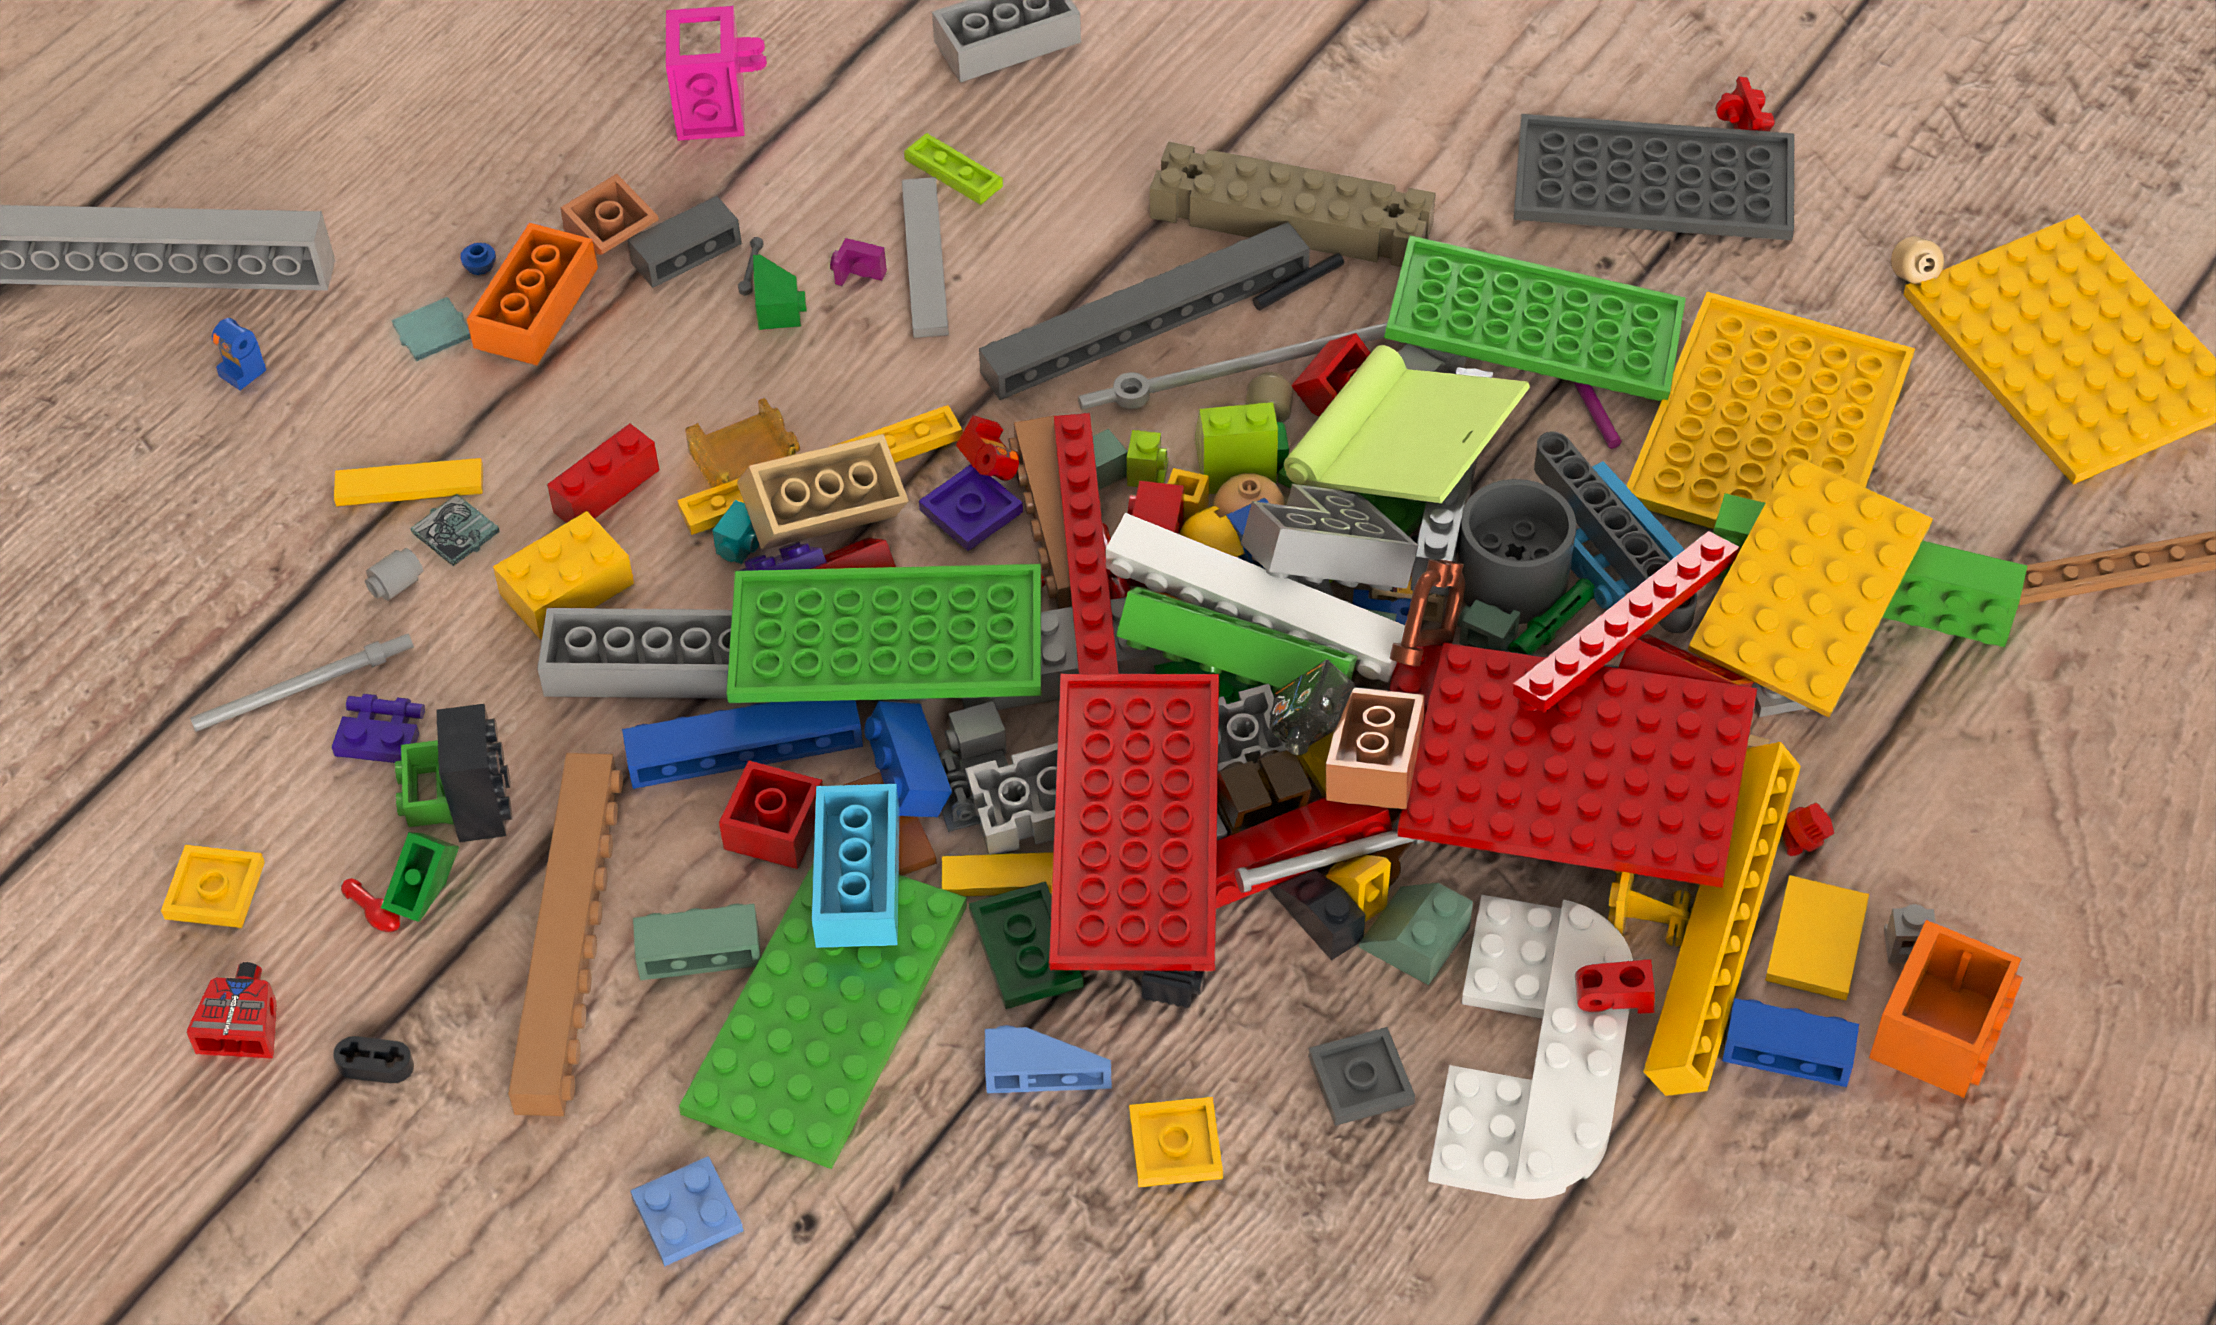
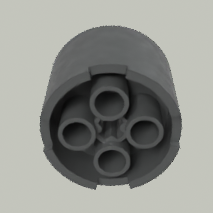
M1507 479L1488 484L1469 498L1462 512L1457 558L1458 563L1464 564L1462 569L1465 579L1463 600L1468 606L1471 607L1475 600H1479L1487 605L1496 606L1507 614H1511L1513 610L1520 612L1519 624H1526L1534 617H1540L1566 593L1574 549L1576 518L1570 504L1561 494L1535 481Z

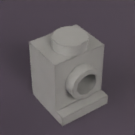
M1917 904L1901 909H1892L1889 922L1884 926L1888 963L1907 962L1913 947H1901L1903 941H1916L1926 920L1936 923L1934 909H1925Z

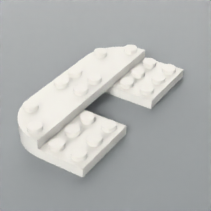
M1481 895L1462 1004L1542 1018L1532 1080L1449 1065L1428 1182L1514 1198L1538 1199L1566 1192L1567 1186L1581 1178L1586 1180L1600 1164L1607 1149L1612 1125L1629 1009L1609 1008L1601 1012L1583 1011L1577 1005L1575 973L1579 968L1586 965L1633 961L1632 954L1624 937L1601 914L1587 906L1563 900L1562 908Z

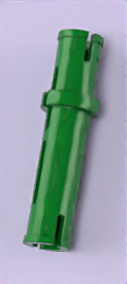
M1585 578L1578 580L1540 617H1534L1528 622L1527 629L1508 645L1509 652L1533 655L1542 645H1549L1555 639L1556 632L1571 620L1590 600L1594 599L1593 590L1596 588L1594 584Z

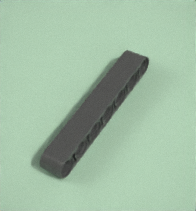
M1550 431L1538 438L1534 470L1537 476L1546 486L1554 489L1567 500L1573 509L1578 526L1631 590H1634L1670 562L1669 558L1564 434ZM1697 593L1693 594L1659 621L1660 626L1671 633H1683L1689 630L1694 620Z

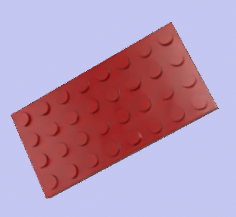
M1060 674L1049 955L1050 970L1215 971L1219 674Z

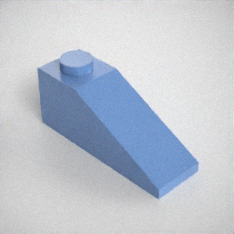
M1003 1025L993 1029H985L987 1093L1112 1089L1111 1060L1027 1027L1016 1028L1010 1025Z

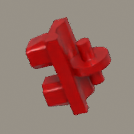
M1739 76L1736 80L1737 86L1731 94L1724 93L1716 104L1715 111L1717 117L1723 121H1730L1734 129L1770 132L1775 124L1772 113L1761 112L1766 100L1763 90L1752 89L1748 78Z

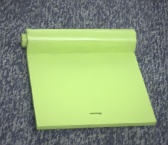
M1379 345L1373 349L1285 459L1284 468L1286 474L1292 482L1299 485L1442 503L1530 386L1527 381L1407 369L1399 353L1391 347Z

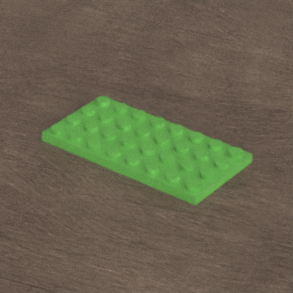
M1410 235L1384 338L1611 391L1662 401V399L1668 400L1671 390L1686 298Z
M1041 564L735 571L727 679L728 703L1041 696Z
M813 862L683 1097L679 1110L683 1116L832 1169L967 908V898L899 875L898 945L816 948L812 926Z

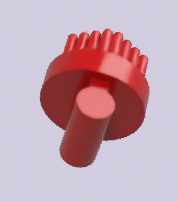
M1813 803L1805 808L1798 807L1787 814L1782 837L1787 855L1797 856L1803 852V849L1812 852L1824 844V840L1835 832L1830 816L1824 812L1820 804Z

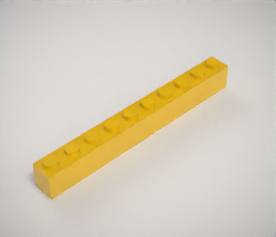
M1781 742L1747 748L1723 888L1700 884L1695 896V902L1686 926L1683 942L1676 959V965L1666 992V998L1643 1071L1665 1096L1707 1091L1801 768L1800 764Z

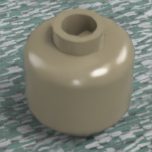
M1265 372L1249 382L1245 405L1273 402L1276 421L1284 423L1291 415L1294 391L1291 384L1282 375L1274 372Z

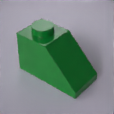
M760 254L753 255L755 306L759 330L801 327L800 312H807L805 290L798 291L796 276Z
M408 832L381 908L420 922L445 886L459 846L424 833Z

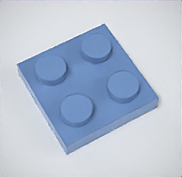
M709 1156L630 1190L634 1204L664 1266L744 1231L742 1222Z

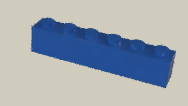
M855 700L755 703L747 707L717 710L708 714L678 717L674 720L653 724H640L635 727L622 729L633 789L745 769L748 760L766 765L863 747L861 724Z

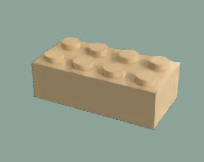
M884 434L750 465L737 481L761 550L893 518L909 502Z

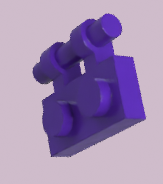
M363 694L362 697L348 696L346 710L359 712L357 718L342 716L332 744L334 756L390 763L401 761V745L417 743L419 737L417 725L408 724L409 718L423 719L425 705L411 703V700L408 698L397 697L395 701L378 699L377 695ZM376 714L392 716L391 722L374 719Z

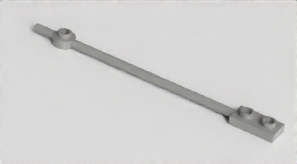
M1387 323L1147 379L1139 373H1124L1116 378L1113 388L1079 395L1078 403L1081 410L1116 402L1121 407L1128 409L1139 408L1147 403L1150 393L1318 354L1329 341L1353 333H1357L1363 343L1384 338Z

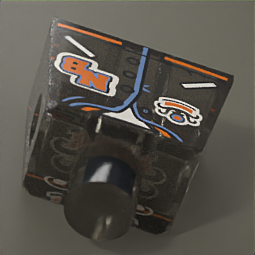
M1326 659L1275 692L1269 724L1271 732L1285 743V748L1294 755L1307 753L1309 746L1336 729L1355 683Z

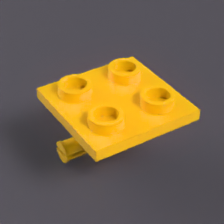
M1615 871L1617 875L1615 882H1612L1608 921L1618 929L1622 936H1624L1627 917L1666 923L1669 925L1666 943L1673 946L1674 934L1677 933L1675 946H1681L1684 931L1691 915L1688 912L1691 894L1684 891L1683 901L1680 904L1682 890L1674 892L1673 905L1671 906L1633 891L1634 874Z

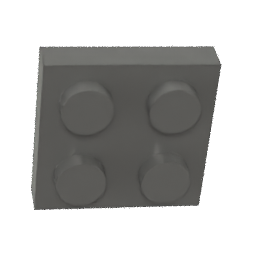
M1388 1027L1309 1048L1308 1057L1335 1126L1415 1104L1414 1091Z

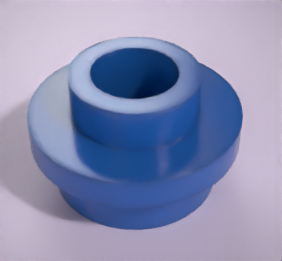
M474 243L463 249L460 258L462 265L471 274L482 275L488 273L493 268L496 254L493 247L489 244Z

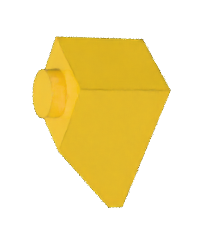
M1362 855L1351 858L1346 862L1340 861L1326 875L1328 879L1341 886L1366 914L1365 922L1383 911L1387 906L1391 862L1386 857Z

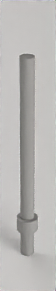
M409 634L382 644L376 641L364 646V651L190 717L195 731H200L371 664L372 667L383 664L387 662L386 658L411 649L414 645Z

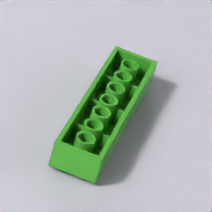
M1725 493L1714 527V534L1739 546L1740 551L1765 503ZM1922 541L1883 618L1903 622L1911 626L1940 631L1948 635L1981 641L1985 644L2006 647L2019 605L2028 566ZM1732 564L1716 577L1724 580Z

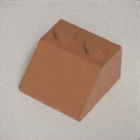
M618 174L613 175L560 207L564 232L592 239L595 255L606 253L659 220L658 215Z

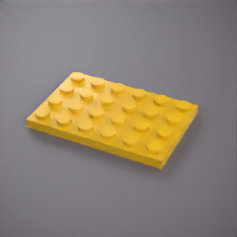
M1791 455L1688 646V651L1830 718L1925 538L1933 518L1795 455Z

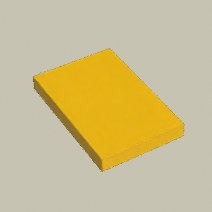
M1789 875L1765 981L1846 1001L1869 894Z

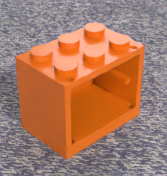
M1926 920L1884 1009L1869 1058L1964 1098L1971 1083L1979 1086L1989 1057L1993 1054L2000 1038L2003 1025L2007 1022L2012 1011L2015 998L2024 978L2017 975L2022 958Z

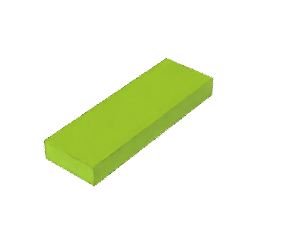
M925 133L904 151L906 161L929 175L936 177L939 181L980 205L1003 187L1002 177L928 133Z

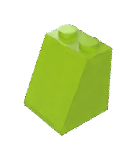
M1273 402L1199 409L1195 444L1200 474L1209 476V494H1216L1223 483L1231 477L1242 473H1256L1266 476L1276 484L1278 426Z

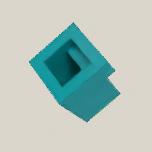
M735 500L712 532L716 554L726 561H735L742 564L750 552L753 553L757 550L759 542L745 503Z

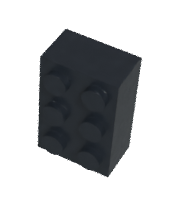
M485 704L436 710L439 775L459 842L507 836L506 820H512V806L510 797H506V788H511L508 765H504L502 742H498L496 719H488Z

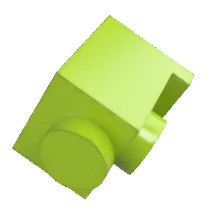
M1132 430L1127 453V486L1138 487L1139 480L1165 483L1169 458L1167 457V448H1161V433Z

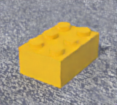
M588 511L493 566L499 594L540 640L543 636L547 608H595L634 584L629 555Z

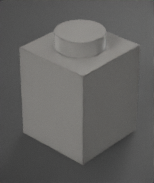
M994 701L949 713L950 729L945 730V737L949 750L957 752L960 760L1003 749L1004 754L1007 753L1005 729Z

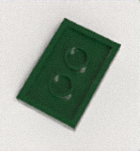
M1046 881L969 903L970 915L1005 1010L1083 987V977L1080 970H1050L1052 896Z

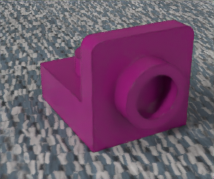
M845 238L839 251L835 250L832 254L830 269L834 271L835 284L843 286L849 273L882 281L887 272L885 248Z

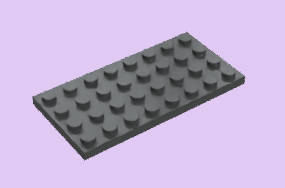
M1521 114L1513 220L1792 241L1794 234V133Z

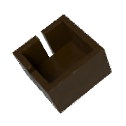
M1293 748L1281 752L1279 750H1271L1262 754L1257 760L1258 763H1253V761L1244 764L1240 761L1233 762L1219 771L1217 778V813L1227 830V837L1307 805L1312 787Z

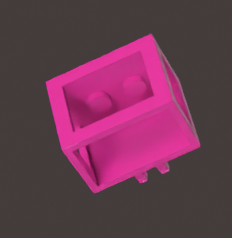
M734 6L666 10V71L678 141L745 136L743 72L761 71L766 67L767 60L764 54H760L765 49L764 40L758 37H738ZM720 21V53L680 55V23Z

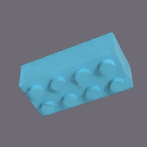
M896 784L816 786L812 926L816 948L898 945L900 811Z

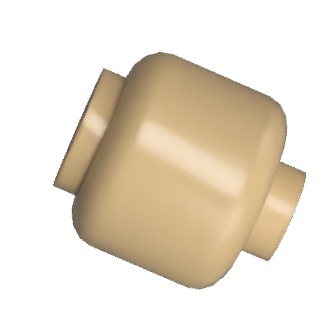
M1917 236L1908 237L1900 241L1894 248L1891 256V266L1895 274L1902 280L1921 285L1922 281L1933 278L1937 279L1944 265V256L1940 247L1933 241Z

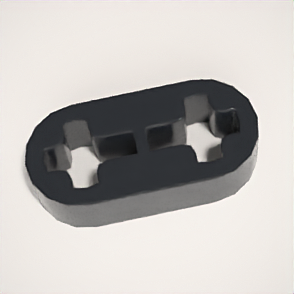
M352 1036L341 1040L336 1045L333 1053L339 1073L350 1079L399 1083L411 1076L414 1070V1061L408 1046L399 1041ZM355 1052H360L361 1057H355L353 1063L347 1062L346 1058H352ZM395 1057H400L401 1062H395L393 1067L387 1066V1063H392Z

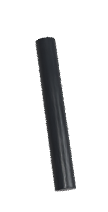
M1335 253L1254 297L1253 304L1255 308L1260 311L1344 265L1342 255Z

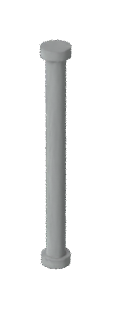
M1398 829L1250 870L1242 867L1235 870L1236 882L1240 891L1244 893L1251 891L1252 886L1405 843L1413 842V844L1417 845L1424 843V841L1398 837Z

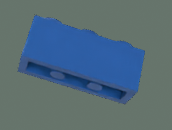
M878 701L872 715L865 722V736L870 741L875 755V765L880 770L884 784L897 785L899 816L938 817L952 790L921 704Z
M1734 998L1722 1061L1847 1087L1854 1064L1859 1024L1848 1022L1840 1017H1824L1805 1013L1797 1008L1785 1009L1766 1005L1758 1000Z

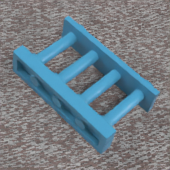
M1604 461L1592 466L1670 561L1685 550ZM1579 528L1575 534L1571 570L1579 579L1585 578L1594 584L1596 588H1594L1593 593L1597 604L1601 608L1608 610L1625 597L1626 593L1632 590L1623 579L1615 582L1604 570V568L1610 566V563L1601 553L1593 557L1582 543L1590 539Z

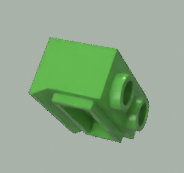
M438 740L401 745V761H395L398 785L402 784V792L396 793L398 815L406 817L408 827L439 823L454 825L439 775ZM436 772L437 799L419 801L418 774Z

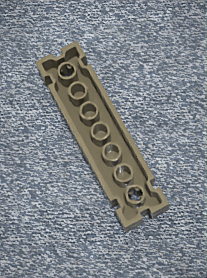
M1168 142L1161 159V170L1156 171L1150 186V218L1177 223L1178 218L1190 219V226L1249 238L1289 222L1310 250L1331 254L1340 253L1342 256L1378 262L1379 257L1390 258L1392 266L1402 267L1409 236L1429 238L1434 222L1436 193L1408 188L1406 193L1395 191V185L1209 149L1204 155L1195 153L1194 146Z

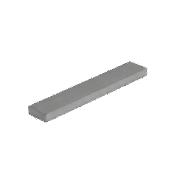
M936 177L902 180L913 338L949 335Z

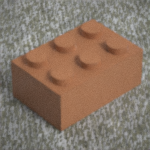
M1345 687L1344 692L1349 690V693L1343 694L1326 762V801L1406 809L1424 723V695Z

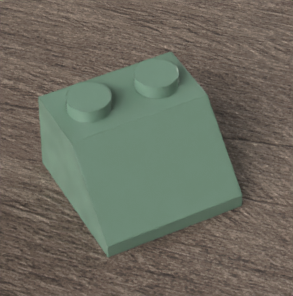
M1440 883L1402 886L1360 941L1359 948L1429 985L1470 929L1473 901Z

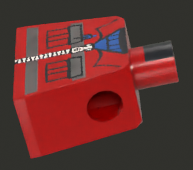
M243 962L238 965L235 978L216 977L210 980L186 1032L195 1054L273 1059L277 1003L270 983L260 980L262 975V968L250 962Z

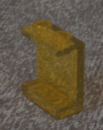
M766 398L758 400V414L705 435L698 423L685 428L689 453L711 488L739 479L750 465L796 455V452L800 451L799 442L792 431H786L780 411L777 407L772 409Z

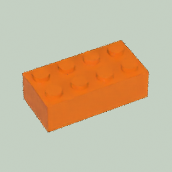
M529 223L467 318L473 348L538 365L598 269L593 240Z

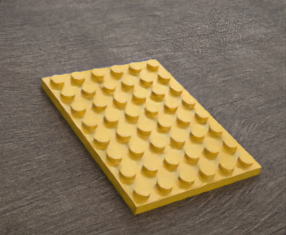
M2079 214L1943 269L1937 279L1933 278L1922 281L1921 285L1912 283L1905 285L1903 295L2073 485L2216 423V357Z
M1706 292L1673 372L1668 400L1662 399L1626 486L1648 510L1712 529L1715 527L1725 493L1766 503L1791 455H1795L1866 488L1912 362L1915 348Z

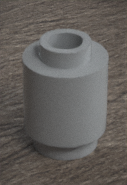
M408 548L402 551L395 550L366 570L368 579L365 580V584L374 597L377 599L382 597L389 601L418 581V575L423 573V567L415 554Z

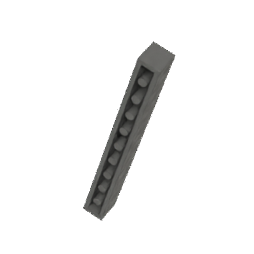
M1289 222L1275 228H1270L1263 233L1238 241L1231 246L1209 253L1192 262L1177 266L1172 270L1148 278L1123 290L1116 291L1094 302L1086 303L1079 308L1055 316L1030 328L1023 329L1001 340L991 342L979 348L980 373L999 400L1005 399L1273 288L1309 268L1310 248Z

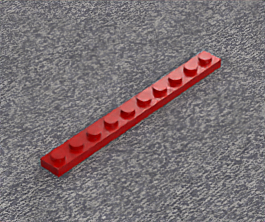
M1090 413L1054 416L1079 674H1118Z

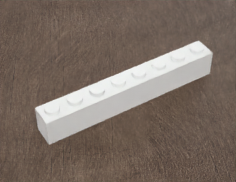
M1127 513L1124 514L1106 547V568L1120 578H1131L1144 583L1155 592H1166L1180 598L1182 601L1356 655L1358 657L1354 669L1358 670L1362 676L1368 679H1380L1388 683L1397 662L1389 658L1393 643L1401 644L1405 628L1403 624L1289 578L1273 577L1267 574L1264 568Z

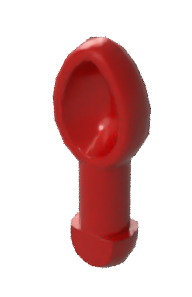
M349 878L342 883V894L347 899L351 898L364 909L366 920L373 928L384 932H394L399 929L400 915L382 909L383 898L372 896L362 887L361 882L356 879Z

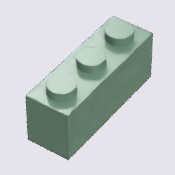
M737 903L727 907L712 909L694 908L686 912L670 914L652 913L644 917L633 918L635 960L640 981L756 967L761 958L755 903L746 905Z

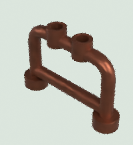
M1441 559V561H1428L1426 572L1419 577L1412 594L1401 644L1393 643L1390 660L1407 665L1420 666L1424 650L1417 648V646H1443V643L1453 644L1465 592V579L1462 574L1464 564ZM1432 586L1442 588L1450 586L1441 628L1420 631Z

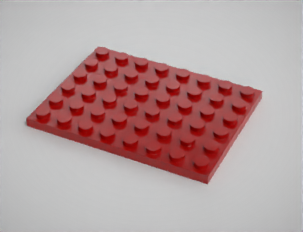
M1443 643L1421 731L1406 809H1402L1398 823V837L1723 888L1757 688L1603 666L1543 713L1513 696V683L1543 661L1545 657Z

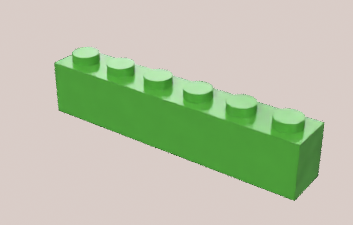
M1136 587L1128 592L1116 635L1126 639V645L1132 648L1148 650L1149 647L1163 651L1162 656L1177 662H1184L1185 658L1200 663L1199 668L1216 674H1220L1224 670L1236 674V680L1249 685H1258L1259 682L1273 686V692H1279L1280 695L1294 697L1292 694L1297 690L1294 687L1299 684V677L1303 675L1297 694L1302 695L1304 691L1306 692V690L1309 691L1308 689H1311L1309 696H1307L1308 694L1305 695L1310 698L1309 702L1312 705L1321 707L1337 697L1336 701L1328 703L1327 706L1324 705L1326 709L1332 707L1334 703H1338V706L1341 704L1342 693H1344L1345 687L1350 685L1358 657L1140 587ZM1318 666H1320V667H1319V668H1320V669H1319L1320 672H1319V673L1314 677V679L1308 684V681L1317 673V671H1316L1317 669H1315V668H1317ZM1295 681L1296 684H1294L1291 687L1288 686L1289 684Z

